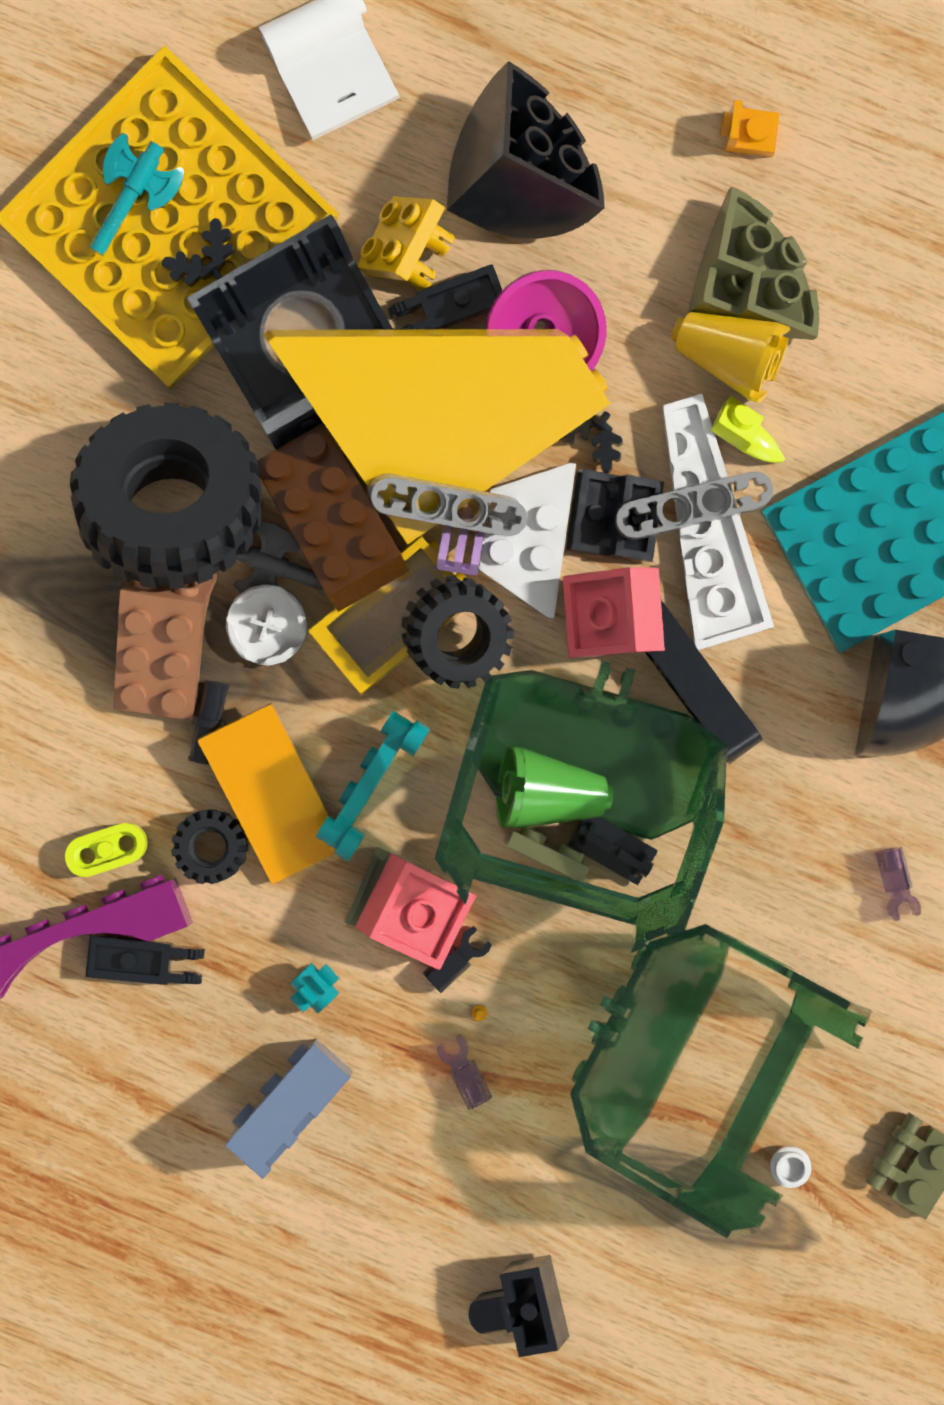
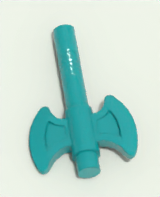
M123 133L114 140L107 150L103 163L104 182L110 185L119 178L126 180L123 183L124 187L89 246L97 254L104 256L138 195L141 196L143 191H146L149 195L147 207L150 211L166 205L177 194L183 181L184 170L179 167L166 172L158 171L156 168L164 152V149L158 144L150 141L145 151H142L137 158L129 148L128 135Z

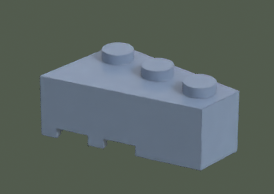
M318 1039L310 1046L303 1042L287 1060L292 1065L291 1068L282 1077L275 1073L261 1088L260 1092L265 1097L255 1108L248 1103L232 1121L237 1128L225 1146L261 1179H264L270 1172L271 1165L287 1148L289 1149L298 1139L297 1136L320 1114L352 1075L353 1071Z

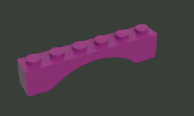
M162 874L139 883L142 891L128 897L123 889L101 898L104 906L89 911L85 904L64 912L63 915L66 921L51 926L49 920L46 919L25 928L27 936L12 941L10 934L0 937V999L6 995L14 979L32 959L46 948L61 940L82 934L113 933L152 941L193 924L177 879L174 878L165 882Z

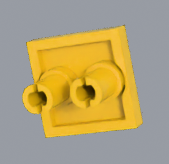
M393 196L382 208L379 215L380 222L373 236L364 243L361 249V259L357 265L360 271L368 276L406 281L418 291L429 288L432 283L425 278L428 277L434 280L436 272L420 262L419 258L425 246L437 256L442 257L450 249L449 246L444 244V241L453 244L454 235L437 225L445 207L434 199Z

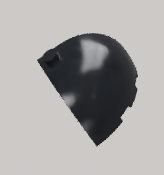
M509 61L486 85L472 107L460 132L449 172L447 211L487 231L514 238H546L573 231L588 223L605 208L603 186L597 164H589L582 148L586 140L568 112L562 117L545 98L550 92L532 76Z
M897 629L875 635L855 755L893 756L923 749L944 738V638Z

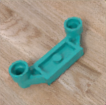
M392 711L380 731L387 735L379 749L374 746L370 748L360 765L366 771L359 783L356 784L350 781L339 799V802L344 804L341 812L335 820L328 816L315 837L336 850L334 854L349 862L365 836V833L352 825L370 799L399 749L414 756L431 728L418 720L413 723L397 712Z

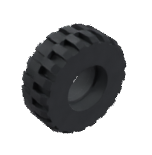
M164 403V406L151 407L150 404L137 407L134 412L128 414L123 412L113 417L109 425L105 428L101 426L89 437V446L84 445L80 449L75 459L76 467L70 476L71 502L75 519L85 548L92 551L93 559L100 566L106 569L112 567L114 576L127 582H131L133 579L140 582L141 586L157 589V586H170V589L185 588L184 584L196 581L198 584L213 579V574L221 570L222 573L227 571L237 563L236 556L238 554H245L252 545L253 534L259 530L262 519L259 466L255 454L249 450L248 441L240 432L236 430L232 432L231 424L217 415L212 417L208 415L206 410L192 405L190 408L180 407L178 403ZM163 479L189 481L204 490L202 496L192 505L171 513L149 512L131 502L133 497L142 488Z

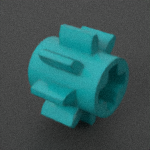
M311 963L290 982V985L296 991L290 1000L303 1013L311 1007L318 1014L340 993L333 986L339 977L327 964L318 970Z

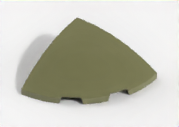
M731 187L726 194L710 234L694 285L688 313L697 312L779 322L790 327V331L784 334V337L807 340L816 339L819 329L818 296L816 290L809 289L803 271L807 260L793 236L784 237L771 222L773 213L748 194Z

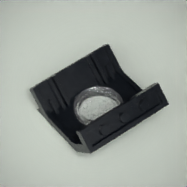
M332 214L187 297L275 449L323 423V421L263 334L269 330H394L357 266L340 227Z

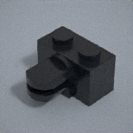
M551 1255L511 1262L499 1274L503 1289L482 1292L470 1304L468 1315L472 1327L480 1334H492L507 1331V1333L513 1332L518 1357L558 1351L569 1338V1332Z

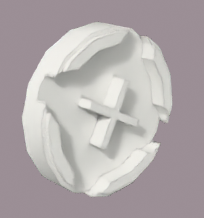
M262 584L250 587L235 598L228 611L226 631L229 642L241 657L253 663L270 666L285 662L299 651L307 635L308 619L303 604L294 593L282 586Z

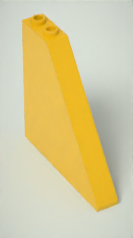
M559 329L269 330L263 334L368 488L376 476L390 473L486 491L611 404L604 394L609 389L604 378L597 369L590 371L583 360L588 353L576 335L569 337ZM388 484L386 490H379L377 494L382 497L384 504H388L391 497L401 498L406 502L404 508L408 509V496L412 487L408 486V495L395 492L392 484ZM434 491L423 492L417 500L418 509L423 512L433 511L439 504V496ZM473 498L462 500L457 510L469 503ZM388 515L407 544L437 525L436 523Z

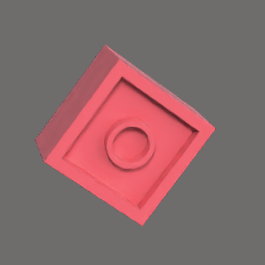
M628 567L563 576L569 658L665 651L659 568Z
M391 853L355 927L369 938L440 970L477 895L456 883Z

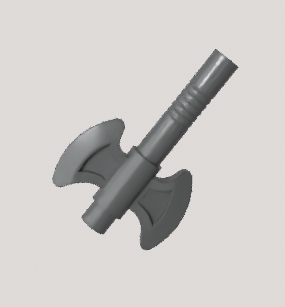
M261 521L257 531L261 539V549L253 546L245 554H238L236 556V560L247 563V566L254 568L250 576L234 582L233 586L241 593L250 587L262 584L278 585L276 576L280 578L286 577L324 591L312 569L289 562V559L283 557L288 551H299L300 547L292 533L278 524Z

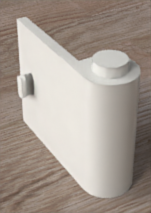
M313 0L258 27L264 44L312 140L400 98L364 27L361 15L367 13V9L363 0Z

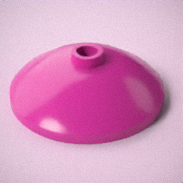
M538 270L518 277L501 291L490 309L486 329H534L537 322L544 321L545 329H559L569 337L576 335L588 353L583 360L590 371L594 369L604 350L607 325L603 307L596 294L587 284L575 276L562 271Z

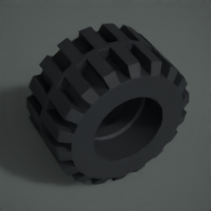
M446 576L445 583L435 579L430 582L432 589L428 591L421 587L416 592L420 597L416 604L409 600L406 609L410 612L409 617H402L401 626L406 630V633L401 634L402 640L408 648L407 653L426 676L429 675L434 682L440 685L445 682L450 688L459 689L462 682L467 688L477 686V678H481L484 682L491 679L492 676L489 672L494 667L500 671L505 665L500 660L502 655L510 656L512 647L507 643V639H514V630L508 625L512 619L509 612L503 608L505 605L483 585L477 584L472 579L466 577L461 581L456 576ZM459 612L474 613L477 626L472 640L465 647L457 651L447 652L439 650L437 635L443 622L451 615Z

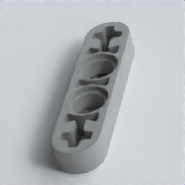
M748 472L630 501L624 504L617 512L615 526L618 533L624 538L638 540L755 511L764 507L771 500L773 485L765 474ZM752 480L755 486L763 487L764 492L758 496V502H754L751 496L738 498L736 502L739 507L733 508V494L728 485L734 484V493L746 489L749 486V481ZM717 490L723 494L725 505L721 511L710 512L704 507L702 497L706 491ZM675 499L684 505L685 516L681 521L671 522L664 517L662 508L666 501ZM649 504H655V518L661 527L653 528V519L642 522L639 525L640 531L634 532L632 526L624 525L623 520L629 516V510H635L637 516H642L651 512Z
M390 473L376 476L368 488V496L373 506L379 512L387 515L501 536L519 534L527 523L525 508L517 499L506 495ZM388 484H392L395 492L408 495L407 487L411 486L412 489L408 496L409 508H404L406 502L396 497H391L388 504H384L382 497L377 494L378 491L386 490ZM425 491H434L439 496L438 506L430 512H423L417 506L418 497ZM466 498H473L479 504L477 514L471 519H462L457 514L459 503ZM487 502H492L489 507L495 512L506 513L508 507H511V510L517 515L516 519L508 520L507 526H504L500 518L488 515Z

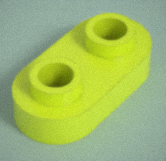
M121 823L74 839L66 849L65 861L70 871L75 875L90 877L138 861L146 852L148 845L147 836L136 824ZM125 835L130 836L134 841V846L130 851L124 850L121 846V839ZM86 848L92 849L95 853V859L92 863H86L82 858V853Z

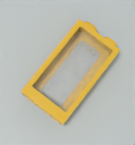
M421 536L401 553L410 570L409 572L339 612L335 608L308 630L361 695H364L409 657L407 653L408 648L403 643L401 635L406 633V630L401 626L402 617H409L410 612L406 609L409 600L416 604L420 598L416 592L421 587L426 591L432 589L430 582L435 579L445 583L446 576H456L461 581L466 577L462 573L454 575L452 572L436 569L440 545L435 540L428 544ZM462 612L453 614L450 617H448L441 625L439 631H441L451 621L458 617Z

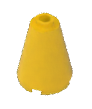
M689 312L685 318L679 317L676 321L671 340L676 341L675 350L750 401L761 403L768 394L767 391L761 388L766 380L774 382L781 366L789 338L783 335L790 331V327L779 322Z

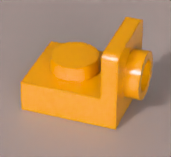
M734 100L730 112L724 111L721 120L720 136L726 137L725 151L773 157L780 113L742 108L743 101Z

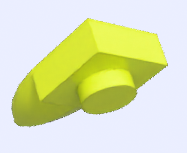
M730 395L722 404L710 431L753 458L772 463H782L785 460L773 437L761 426L764 417Z

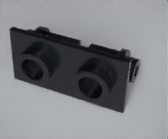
M601 817L581 820L567 844L636 885H639L643 876L645 878L648 876L654 865L652 861L658 852L657 849Z

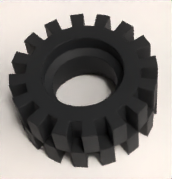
M209 809L186 817V820L178 825L176 828L178 830L172 837L171 842H174V848L171 849V853L176 858V867L182 869L185 877L188 879L192 878L201 884H215L228 879L239 871V868L246 860L245 856L249 844L246 842L247 836L241 828L238 819H234L230 816L231 814L225 811ZM204 831H215L225 841V853L216 862H205L196 854L195 841Z

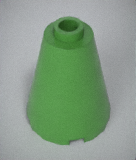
M511 746V748L505 750L497 783L503 784L502 797L496 796V813L500 827L515 829L524 826L530 827L598 818L604 814L605 810L611 808L613 788L607 784L604 776L519 746Z

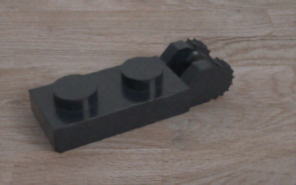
M493 264L418 291L416 296L392 305L388 311L392 318H399L422 307L426 319L406 325L400 330L444 329L490 312L494 301L502 291V287Z
M91 935L89 937L85 977L168 985L169 982L197 985L202 983V974L196 971H171L172 957L188 960L204 958L205 949L190 946H173L172 942Z

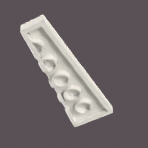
M699 394L663 405L662 414L673 491L727 478V472L715 433L710 431L712 424L703 395ZM708 490L702 497V503L708 511L719 512L724 508L725 498L717 490ZM733 495V508H737L736 501ZM674 499L676 519L679 522L685 516V507L680 501ZM740 514L678 529L692 638L698 650L773 628V621Z

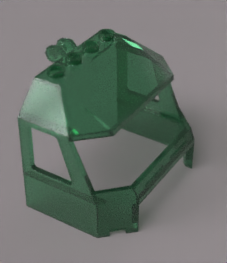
M602 660L593 687L534 670L491 675L492 678L486 681L483 687L434 858L442 871L448 872L457 886L456 892L466 905L472 881L475 879L634 925L631 953L647 947L648 941L664 934L670 937L685 931L724 824L727 744L688 714L629 698L628 695L635 674L634 669L626 667L622 673L618 694L603 690L605 682L608 681L611 663ZM519 746L604 776L607 784L613 788V802L611 808L605 810L601 818L629 834L653 840L693 822L690 840L675 883L637 898L481 853L462 825L477 771H480L494 795L502 797L503 784L497 783L501 760L507 748Z
M703 924L650 941L646 948L642 947L637 952L631 964V970L634 972L627 985H622L615 993L613 999L604 996L600 1003L604 1010L611 1013L607 1023L591 1020L587 1028L594 1033L592 1038L594 1048L588 1060H582L577 1066L572 1077V1082L575 1084L570 1095L587 1154L723 1237L731 1239L756 1234L766 1216L761 1214V1211L768 1202L776 1207L783 1197L781 1193L743 1172L741 1169L815 1026L860 1049L863 1037L856 1034L858 1025L866 1026L872 1010L726 932ZM729 947L789 978L788 988L796 992L790 1013L717 1154L695 1183L690 1186L623 1151V1149L651 1114L722 978ZM653 1180L659 1182L660 1184H662V1185H664V1186H666V1187H668V1188H665V1187L659 1185L658 1183L654 1182Z

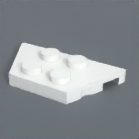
M568 463L490 489V493L506 495L517 499L527 512V523L525 528L514 536L484 533L479 572L503 586L508 592L529 604L547 619H554L576 469V464ZM489 501L488 515L500 518L504 526H507L508 520L516 519L517 515L511 510V507H508L506 513L495 512L489 507L492 503Z

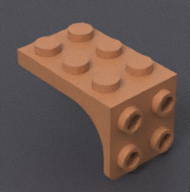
M217 573L213 574V579L201 584H198L197 581L184 584L185 588L170 589V586H157V589L141 586L140 582L133 579L131 582L125 581L120 590L113 709L193 720V715L197 714L205 617L210 595L217 580Z

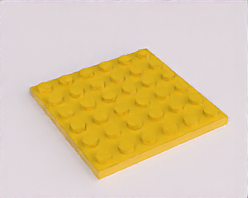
M164 45L0 212V225L155 376L172 390L215 346L187 297L215 282L216 279L213 276L206 281L200 279L193 287H188L184 282L186 275L178 282H174L170 277L171 271H167L162 265L163 258L171 257L176 259L177 252L182 251L187 257V262L192 263L191 257L194 254H198L205 267L212 260L204 257L201 249L204 246L211 247V244L204 241L202 233L210 231V221L217 218L221 221L223 229L227 228L232 233V238L224 243V245L230 243L235 250L233 255L224 260L225 265L220 270L221 274L225 276L332 214L336 221L340 216L318 192ZM125 133L128 135V145L132 154L138 158L141 152L145 151L149 142L152 141L164 149L156 169L166 172L179 167L184 170L182 184L173 199L166 205L150 211L147 207L149 201L148 193L143 191L141 196L138 195L104 256H101L92 251L89 246L124 187L123 183L126 180L119 178L110 185L104 182L103 163L107 150L118 136Z

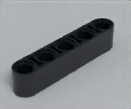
M661 600L665 651L645 652V654L718 753L730 765L763 739L748 716Z

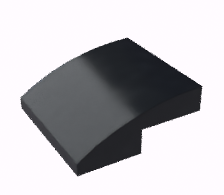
M587 469L578 470L566 550L620 559L653 562L657 535L638 540L624 538L616 529L615 518L617 512L624 504L663 494L664 482L632 475L619 476ZM649 504L651 512L642 516H637L635 510H629V516L623 520L624 525L632 526L634 532L640 531L639 525L642 522L653 519V528H657L655 504Z

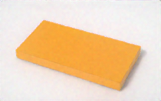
M272 702L198 738L197 741L272 885L334 854L336 851L334 848L315 837L326 818L330 817Z

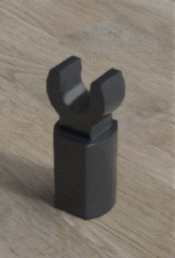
M474 925L464 931L461 937V944L457 948L454 945L451 946L440 970L429 966L423 972L427 980L440 993L446 990L471 966L470 959L482 957L489 952L492 946L489 941L480 948H473L470 945L469 938L477 931Z

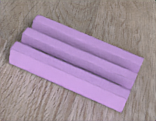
M464 507L463 513L457 512L458 516L462 519H471L475 516L471 515L472 508ZM444 525L436 569L477 576L484 532L476 531L471 564L463 563L468 529L460 528L454 562L446 561L453 527Z

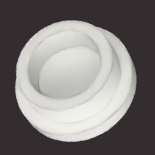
M785 1146L773 1154L770 1161V1172L774 1180L781 1186L796 1188L808 1180L811 1174V1161L802 1149L795 1146Z

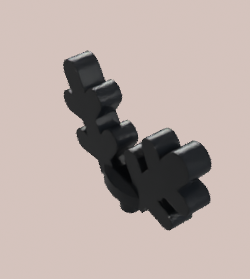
M212 219L210 221V231L202 233L204 241L211 244V247L204 246L201 249L204 257L212 260L205 267L198 254H194L191 257L192 263L187 262V257L182 251L177 252L176 259L171 257L163 258L162 265L167 271H171L170 277L174 282H178L186 275L184 282L188 287H193L200 279L206 281L213 276L218 280L223 277L220 270L225 265L224 260L233 255L235 250L230 243L224 245V243L232 238V233L227 228L223 229L219 219Z
M606 411L602 413L600 418L594 415L558 440L560 441L565 438L566 443L572 445L575 442V434L579 432L583 440H588L590 428L595 427L601 433L591 438V444L594 447L601 445V448L593 452V461H601L602 471L610 473L613 468V461L619 462L622 458L621 453L613 449L612 445L620 447L623 444V439L621 436L613 433L612 426L606 423L611 416Z

